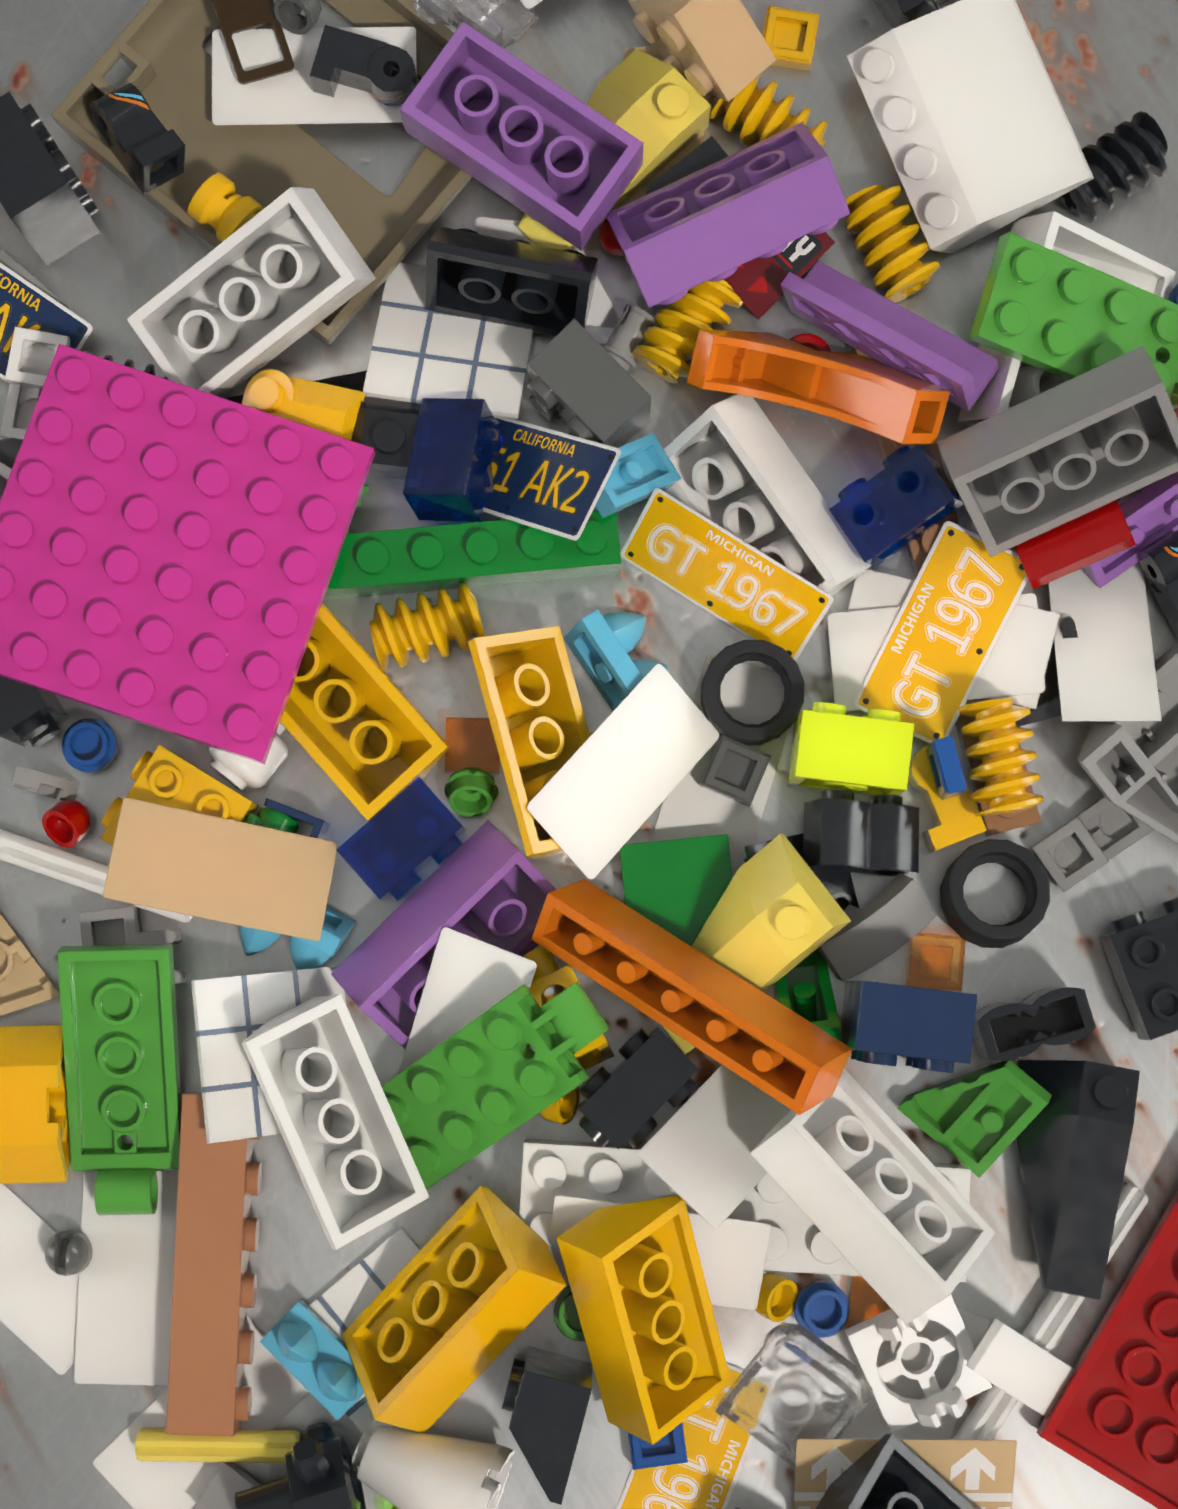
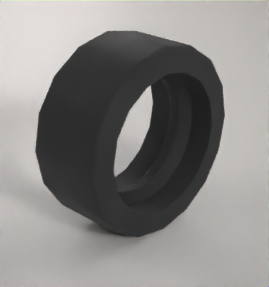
M742 640L726 646L711 660L701 683V705L706 718L720 735L745 745H762L779 738L794 724L804 703L805 681L797 662L783 648L765 640ZM746 661H759L771 666L780 676L784 686V701L779 712L770 720L760 724H745L734 719L725 710L720 698L721 683L725 674L735 665Z
M987 839L969 846L948 867L940 886V906L948 925L963 940L981 948H1004L1021 941L1043 920L1050 903V882L1042 863L1027 848L1009 840ZM985 863H997L1009 868L1021 880L1026 891V903L1022 913L1014 921L1004 925H991L980 920L968 908L964 899L963 886L968 874L975 867Z

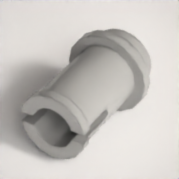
M627 304L607 343H601L600 345L626 371H633L637 364L634 361L632 352L637 345L643 344V334L648 327H653L656 322L654 317L637 306Z

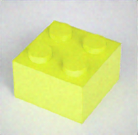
M814 702L813 708L802 710L794 722L787 785L823 790H849L855 794L871 796L900 795L907 790L914 723L901 722V713L869 709L868 715H863L862 717L845 715L846 706L824 702Z

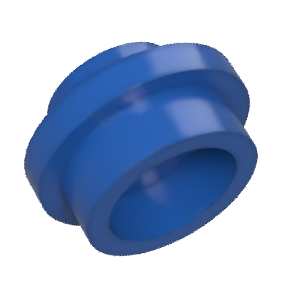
M85 718L76 721L66 730L62 739V752L66 761L73 768L87 773L98 772L106 768L113 761L117 752V739L113 730L106 723L98 719Z
M815 1281L806 1285L798 1293L794 1303V1315L798 1325L813 1337L827 1338L837 1334L843 1329L849 1317L850 1307L845 1293L838 1286L827 1281Z

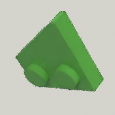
M1002 1061L909 1094L902 1100L897 1109L980 1178L1049 1103L1052 1095L1012 1061Z

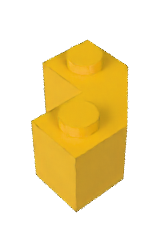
M62 1025L0 1026V1184L67 1182L71 1155L68 1109L66 1105L67 1094Z

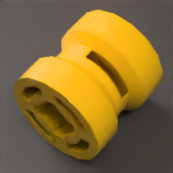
M218 172L208 178L191 199L187 213L200 225H211L216 230L217 239L223 242L264 208L251 196L242 197L240 194H237L234 182L223 173Z

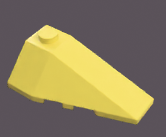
M639 49L634 50L597 84L587 102V105L644 143L643 165L610 212L623 205L707 129L709 125L711 105L693 88L675 67ZM526 213L518 225V230L535 246L560 251L576 248Z
M782 833L737 870L691 947L764 992L851 922V920ZM663 1026L684 1055L695 1048Z

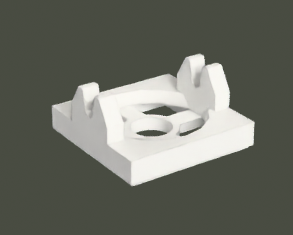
M951 1294L948 1298L908 1324H905L892 1309H889L844 1330L885 1423L892 1434L917 1422H920L924 1427L937 1428L941 1426V1417L945 1414L959 1418L967 1407L966 1399L992 1387L989 1381L966 1367L975 1348ZM929 1320L936 1321L949 1330L933 1339L915 1332L923 1330ZM884 1340L899 1341L895 1347L894 1357L877 1364L878 1351ZM912 1343H925L931 1348L932 1353L928 1365L917 1371L905 1368L901 1360L905 1348ZM958 1349L957 1371L948 1386L940 1389L934 1375L939 1358ZM903 1374L909 1379L918 1380L925 1397L922 1399L902 1397L890 1390L885 1382Z

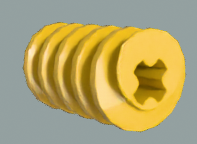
M759 75L729 102L719 99L711 111L710 118L715 120L726 113L723 128L731 133L742 127L740 142L748 146L758 139L760 142L798 123L803 122L806 126L811 109L805 107L797 114L792 115L790 110L795 96L789 94L776 102L773 100L778 83L773 80L762 89H759L756 86ZM825 120L811 129L806 126L822 148L825 146L826 141L823 137L828 122Z
M873 185L845 199L850 211V216L845 221V229L850 234H859L854 241V247L860 253H868L863 262L865 269L869 272L879 271L873 278L872 284L877 290H888L884 297L894 303H898L923 289L931 281L930 277L941 265L939 261L922 264L920 260L930 249L927 242L913 245L911 241L921 230V226L919 223L903 225L902 220L913 208L911 204L894 207L892 203L903 192L902 186L896 185L885 188L884 185Z
M725 280L716 282L706 281L688 289L687 294L674 303L667 304L669 309H660L654 319L658 327H648L643 334L644 341L648 346L637 345L632 355L649 372L661 380L677 385L679 376L688 378L691 366L688 361L692 358L699 329L713 330L711 327L713 322L728 326L732 320L722 309L723 305L726 304L740 308L743 301Z
M465 582L459 583L457 600L454 601L444 587L438 588L436 605L433 606L423 592L417 593L416 606L413 611H410L402 598H396L395 611L392 616L388 615L381 603H376L373 620L369 621L378 663L384 672L388 668L389 655H392L398 665L404 668L408 667L410 650H413L420 661L425 663L429 662L431 645H435L442 657L446 658L450 657L452 640L455 639L466 653L470 652L468 641L473 638V635L477 634L478 637H485L476 597Z
M1013 698L987 700L960 706L958 708L959 714L976 718L975 721L961 729L962 735L979 739L978 743L965 750V757L982 761L981 765L968 772V778L983 782L986 785L971 794V799L974 802L989 805V808L979 812L974 817L1023 811L1043 802L1042 795L1026 792L1027 786L1040 780V774L1024 771L1022 765L1037 758V752L1020 749L1019 743L1034 736V732L1030 729L1016 727V721L1031 714L1030 708L1013 705Z

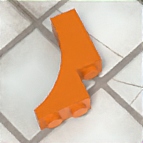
M699 329L687 378V383L701 389L754 397L811 411L861 427L901 444H936L950 391L858 354L852 352L816 351L771 332Z

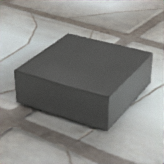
M721 735L700 786L750 807L771 755Z

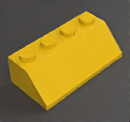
M322 602L280 722L368 821L385 815L423 780L450 746Z
M560 626L473 638L468 643L526 856L540 859L565 853L527 810L528 803L590 737Z
M480 1186L342 1334L376 1421L425 1433L566 1286L565 1280L547 1243L486 1187Z
M677 1195L598 1208L557 1237L607 1420L609 1423L651 1445L658 1442L732 1383L686 1203Z

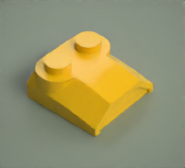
M268 369L260 371L248 382L242 405L351 441L360 404L364 402L365 394L357 390L290 377L281 371Z

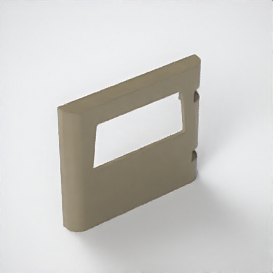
M149 0L52 112V118L84 150L210 252L222 243L216 237V230L211 225L203 226L197 223L188 215L187 210L192 197L212 175L218 172L223 173L234 182L237 194H240L242 197L251 196L263 208L267 207L290 187L314 188L376 277L373 282L308 331L321 342L331 345L472 179V176L425 146L392 195L386 196L297 124L214 125L212 122V56L204 50V45L212 38V32L220 29L211 0ZM321 0L354 27H414L416 29L417 78L420 80L454 35L450 29L414 0ZM120 58L133 70L120 87L127 83L136 86L146 99L150 109L167 131L173 129L185 144L184 173L144 195L108 147V142L99 131L90 109L91 102L116 90L103 78ZM164 162L150 169V172L159 170Z

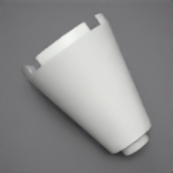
M379 1425L373 1435L368 1432L363 1433L355 1449L352 1464L359 1466L357 1478L398 1509H496L513 1461L510 1458L514 1454V1450L502 1445Z

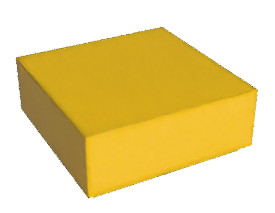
M774 6L767 7L762 36L777 59L771 65L810 71L820 14Z

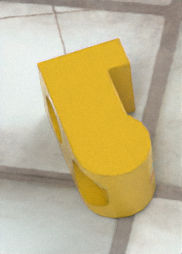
M926 746L911 757L908 782L913 789L923 795L935 828L922 833L928 851L932 853L983 833L987 829L981 816L974 817L979 813L976 803L971 799L972 793L966 778L967 790L963 794L944 800L938 797L926 753L928 746Z

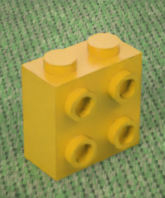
M158 745L154 753L146 751L139 759L131 774V779L136 782L126 798L243 823L248 813L255 814L259 808V805L161 745ZM120 797L113 801L101 822V825L106 827L100 839L111 846L114 843L123 801Z

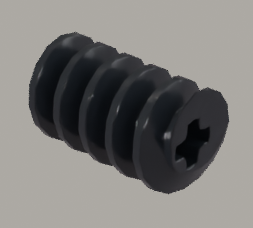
M1139 111L1133 115L1131 122L1124 121L1115 127L1114 133L1107 132L1099 137L1096 145L1089 144L1081 150L1094 179L1058 197V199L1072 213L1079 214L1085 221L1091 223L1097 219L1093 203L1096 202L1103 210L1108 212L1114 208L1112 191L1123 200H1127L1132 196V189L1128 180L1131 179L1138 187L1143 189L1150 185L1147 168L1158 177L1167 174V165L1164 159L1168 150L1167 140L1156 120L1148 113Z

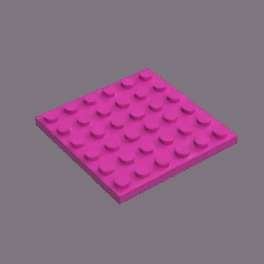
M59 344L0 500V676L265 765L375 456L374 448Z

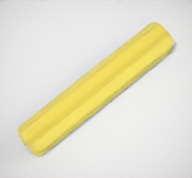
M143 1428L136 1435L135 1454L137 1460L147 1462L286 1463L285 1455L287 1452L292 1451L293 1446L297 1442L301 1441L300 1433L296 1430L239 1429L233 1437L172 1435L166 1434V1428Z

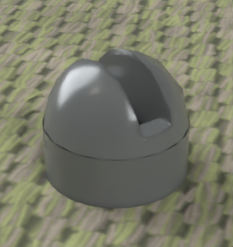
M277 0L274 4V14L280 25L287 31L297 35L306 34L318 21L322 10L320 0ZM302 10L304 11L305 16L300 14Z
M76 1230L59 1232L51 1237L44 1250L45 1262L53 1272L59 1275L69 1276L80 1273L86 1269L92 1259L93 1249L91 1242L86 1235ZM63 1239L70 1240L66 1252L65 1267L59 1264Z

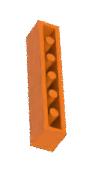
M586 879L547 894L531 938L532 941L798 1115L833 1095L852 1048Z

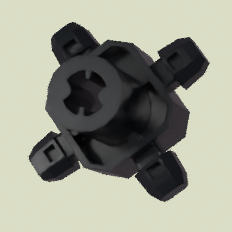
M322 1421L309 1425L303 1434V1441L297 1442L293 1446L292 1451L287 1452L285 1455L288 1477L236 1492L235 1494L236 1509H366L362 1482L357 1478L358 1468L352 1464V1455L342 1435L336 1437L330 1425Z

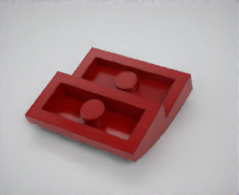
M1117 500L1025 541L1015 546L1028 580L1032 588L1035 589L1133 547L1136 543Z

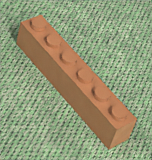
M201 1092L182 1094L166 1434L233 1437L241 1428V1421H249L252 1406L251 1387H243L244 1364H252L254 1355V1331L245 1329L246 1308L255 1307L257 1295L256 1274H248L249 1252H257L259 1244V1218H251L252 1196H259L261 1191L262 1164L261 1162H253L254 1140H262L263 1136L207 1144Z

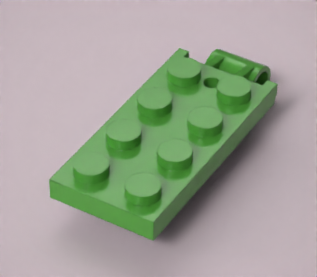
M1011 232L1000 236L968 338L969 340L1065 380H1071L1138 347L1144 346L1164 384L1172 406H1178V304ZM1156 352L1159 354V361L1156 359Z
M173 944L62 946L57 951L71 1170L74 1172L99 1170L96 1176L94 1192L95 1208L98 1215L155 1214L158 1204V1179L155 1169L179 1170L182 1099ZM128 1135L132 1138L133 1143L127 1144L123 1142L121 1136Z
M578 981L542 1007H540L525 984L520 986L381 1086L426 1190L590 1078L574 1054L605 1033L610 1027Z

